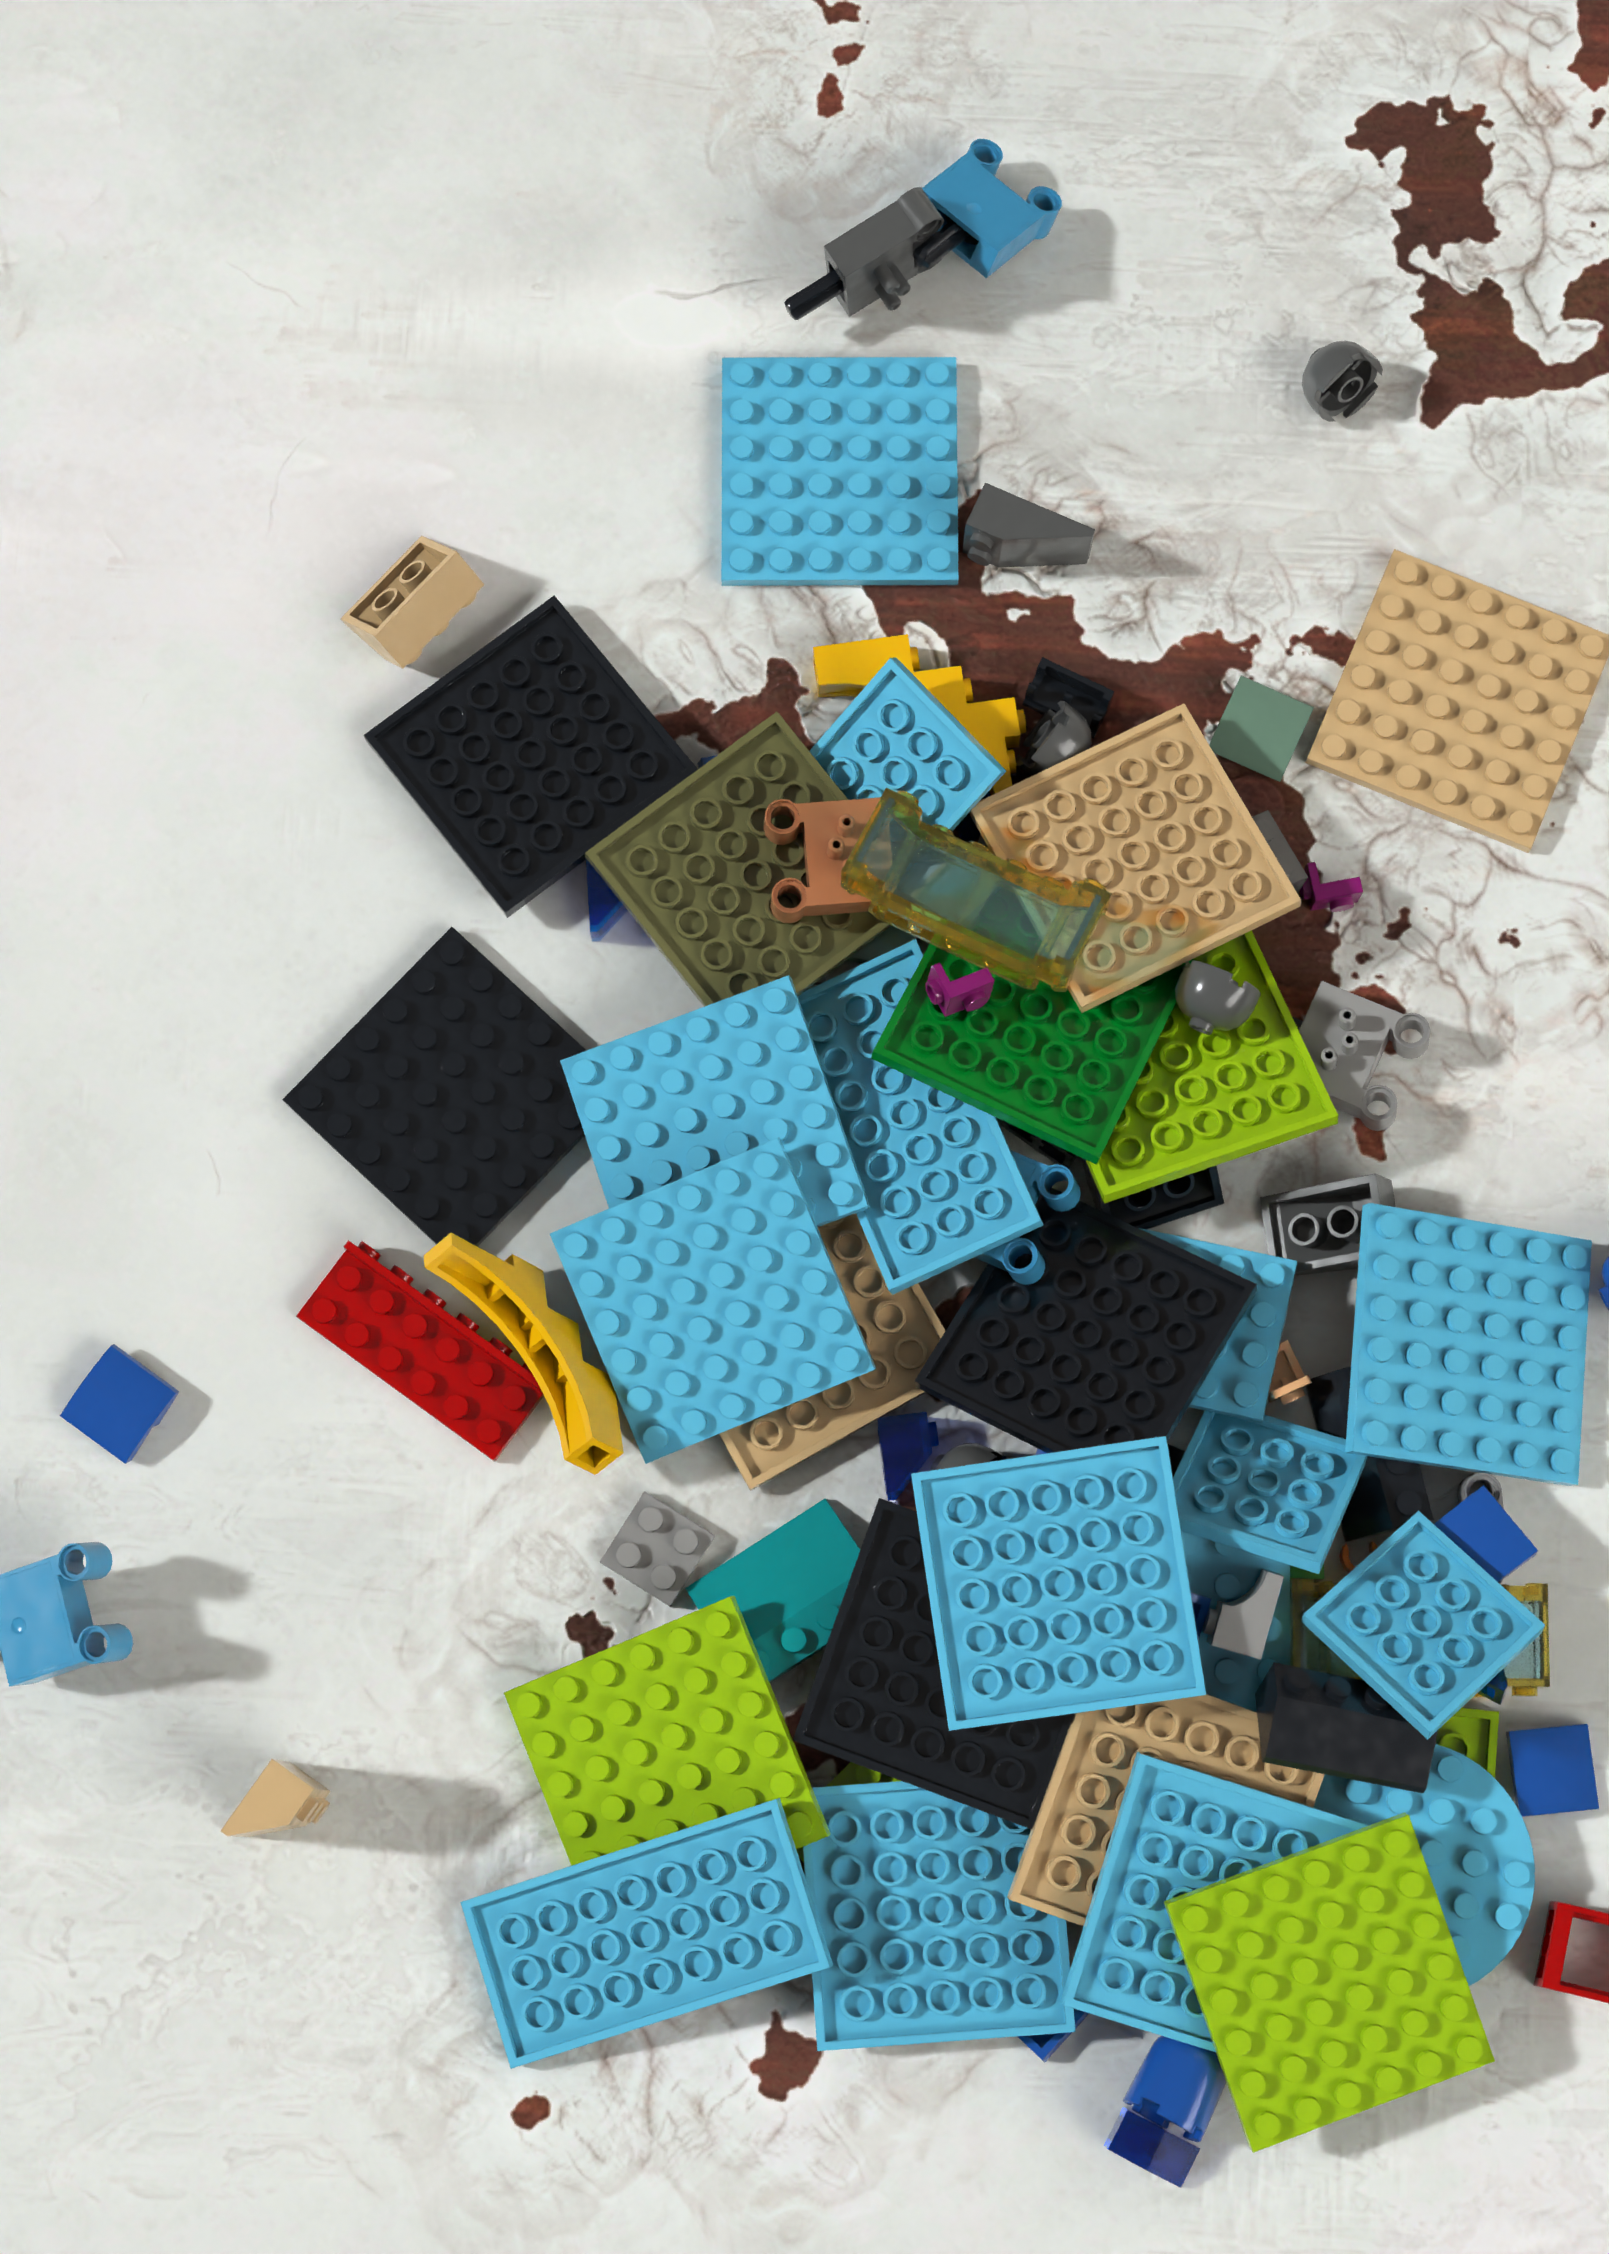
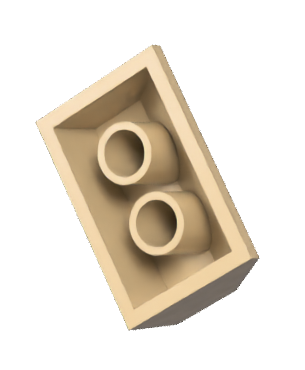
M421 536L342 616L341 620L385 660L403 669L407 664H411L418 659L422 649L434 636H438L446 630L449 621L460 609L467 607L474 601L476 593L484 586V583L457 551Z
M271 1759L221 1829V1832L226 1836L250 1837L305 1827L311 1822L316 1824L330 1805V1802L325 1800L330 1790L291 1762Z

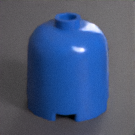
M1164 2036L1158 2037L1147 2053L1123 2102L1129 2105L1133 2104L1131 2108L1133 2111L1160 2127L1167 2129L1169 2123L1172 2122L1185 2130L1184 2138L1201 2142L1226 2085V2079L1216 2052Z

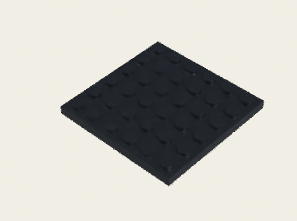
M555 595L363 735L369 746L507 918L585 861V852L698 770Z
M451 927L282 1100L436 1245L448 1234L453 1233L478 1247L585 1136L560 1060L587 1050L458 931Z
M1052 1187L1050 1189V1194L1053 1195L1063 1193ZM1040 1194L1035 1206L1044 1225L1019 1238H1025L1034 1243L1045 1261L1044 1274L1035 1283L1024 1285L1013 1280L1007 1271L987 1264L915 1379L916 1387L1046 1453L1167 1436L1168 1442L1255 1296L1257 1284L1080 1200L1072 1209L1061 1212L1049 1207L1042 1194ZM1023 1254L1019 1256L1015 1261L1014 1268L1022 1269L1027 1267L1032 1261V1255Z
M879 1498L793 1741L1033 1830L1074 1714L949 1731L917 1511Z

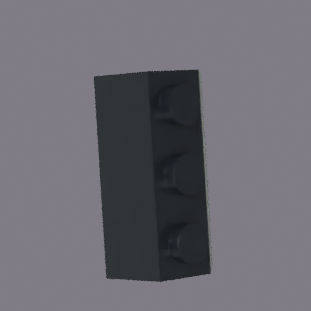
M1081 1158L1095 1207L1137 1228L1147 1230L1224 1204L1217 1166L1104 1204L1087 1162Z

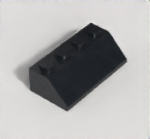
M1351 1366L1311 1378L1312 1383L1306 1386L1316 1430L1346 1439ZM1367 1456L1365 1467L1340 1523L1345 1542L1396 1531L1418 1510L1430 1521L1434 1520L1420 1464Z
M1275 1662L1272 1664L1255 1693L1262 1762L1424 1793L1427 1788L1438 1730L1427 1740L1364 1680Z

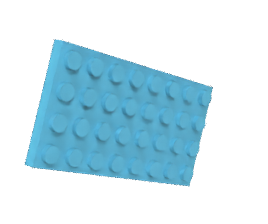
M916 939L810 988L798 996L870 1205L869 1209L856 1214L888 1290L892 1295L1044 1225L996 1117L871 1058L879 1038L924 956Z
M780 1798L460 1902L511 2069L833 1966Z

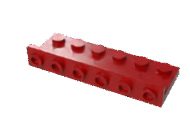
M348 1240L343 1246L346 1251L296 1317L495 1462L544 1397L534 1375L525 1362L521 1366L509 1357L513 1351L495 1337H492L488 1342L476 1333L480 1327L467 1316L459 1313L456 1318L443 1309L447 1303L434 1292L426 1289L423 1294L410 1285L414 1279L401 1268L394 1265L391 1270L387 1269L378 1262L381 1255L363 1241L356 1246Z

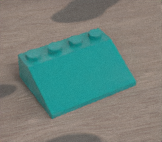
M823 1499L685 1589L698 1610L727 1597L735 1596L769 1683L826 1648L860 1548L827 1500Z

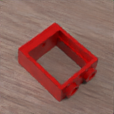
M1550 1901L1533 1986L1609 2004V1992L1561 1981L1572 1918L1609 1926V1914L1558 1901Z

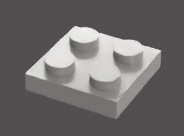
M644 1491L600 1563L671 1607L715 1538V1535Z

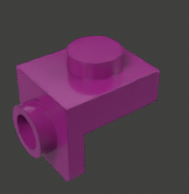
M1307 863L1304 868L1308 878L1299 892L1302 900L1308 899L1310 911L1329 907L1331 912L1351 909L1363 893L1360 877L1320 884L1316 863Z
M937 963L931 966L925 987L930 1001L934 1005L938 1004L946 1017L964 1009L966 1011H974L985 1005L990 998L995 980L989 969L984 968L950 982L942 965Z

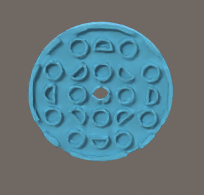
M1435 1744L1427 1788L1424 1793L1324 1775L1313 1806L1315 1808L1369 1825L1404 1812L1409 1815L1468 1985L1470 1986L1490 1973L1506 1957L1522 1933L1530 1912L1535 1886V1863L1529 1833L1522 1815L1504 1787L1473 1760L1450 1748Z

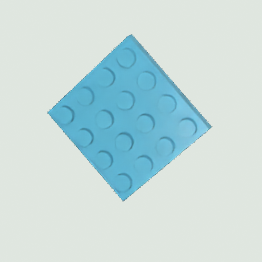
M896 657L890 658L810 750V753L848 800L884 798L888 841L943 838L945 840L1006 772L1002 765ZM916 864L902 865V867L908 873Z
M1139 1228L1257 1284L1255 1296L1189 1407L1263 1423L1297 1270V1261Z
M1204 1411L1173 1477L1181 1531L1319 1574L1365 1467L1367 1456L1345 1453L1346 1439L1268 1415H1264L1263 1423Z
M1419 1510L1308 1609L1301 1619V1622L1427 1740L1534 1641L1545 1628V1624Z

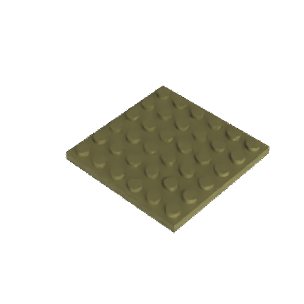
M777 711L585 852L586 859L704 1007L788 975L792 978L797 996H799L912 911L893 895L891 910L805 916L794 923H783L772 914L770 906L772 889L775 884L781 879L796 878L807 887L803 834L799 833L794 841L786 845H777L771 842L764 832L765 811L768 805L778 799H788L795 804L848 800ZM778 815L771 821L778 829H787L793 825V821L786 815ZM902 865L890 866L892 887L907 874ZM792 893L783 894L778 899L779 903L785 908H794L800 904V899Z

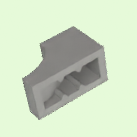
M1261 1569L1257 1581L1245 1595L1227 1603L1217 1601L1215 1609H1208L1204 1621L1203 1633L1208 1634L1206 1642L1211 1646L1261 1659L1284 1576Z

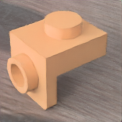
M1288 1340L1280 1343L1268 1396L1269 1403L1280 1399L1282 1404L1286 1405L1305 1396L1303 1388L1312 1383L1309 1375H1304Z

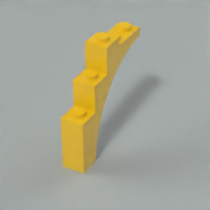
M908 634L813 647V663L818 697H857L890 658L896 657L1006 770L1005 774L988 791L989 795L992 796L1012 786L1010 774L1016 773V760L1014 750L1007 749L1018 747L1020 734L1026 733L1024 710H1016L1015 697L967 703L973 702L972 685L970 678L963 679L961 666L918 671L920 670L917 647H910Z
M453 1233L448 1234L424 1255V1267L450 1283L473 1301L499 1327L534 1375L557 1426L564 1460L596 1475L621 1456L624 1451L616 1392L606 1372L583 1361L578 1323L548 1308L543 1270L514 1254L503 1261Z

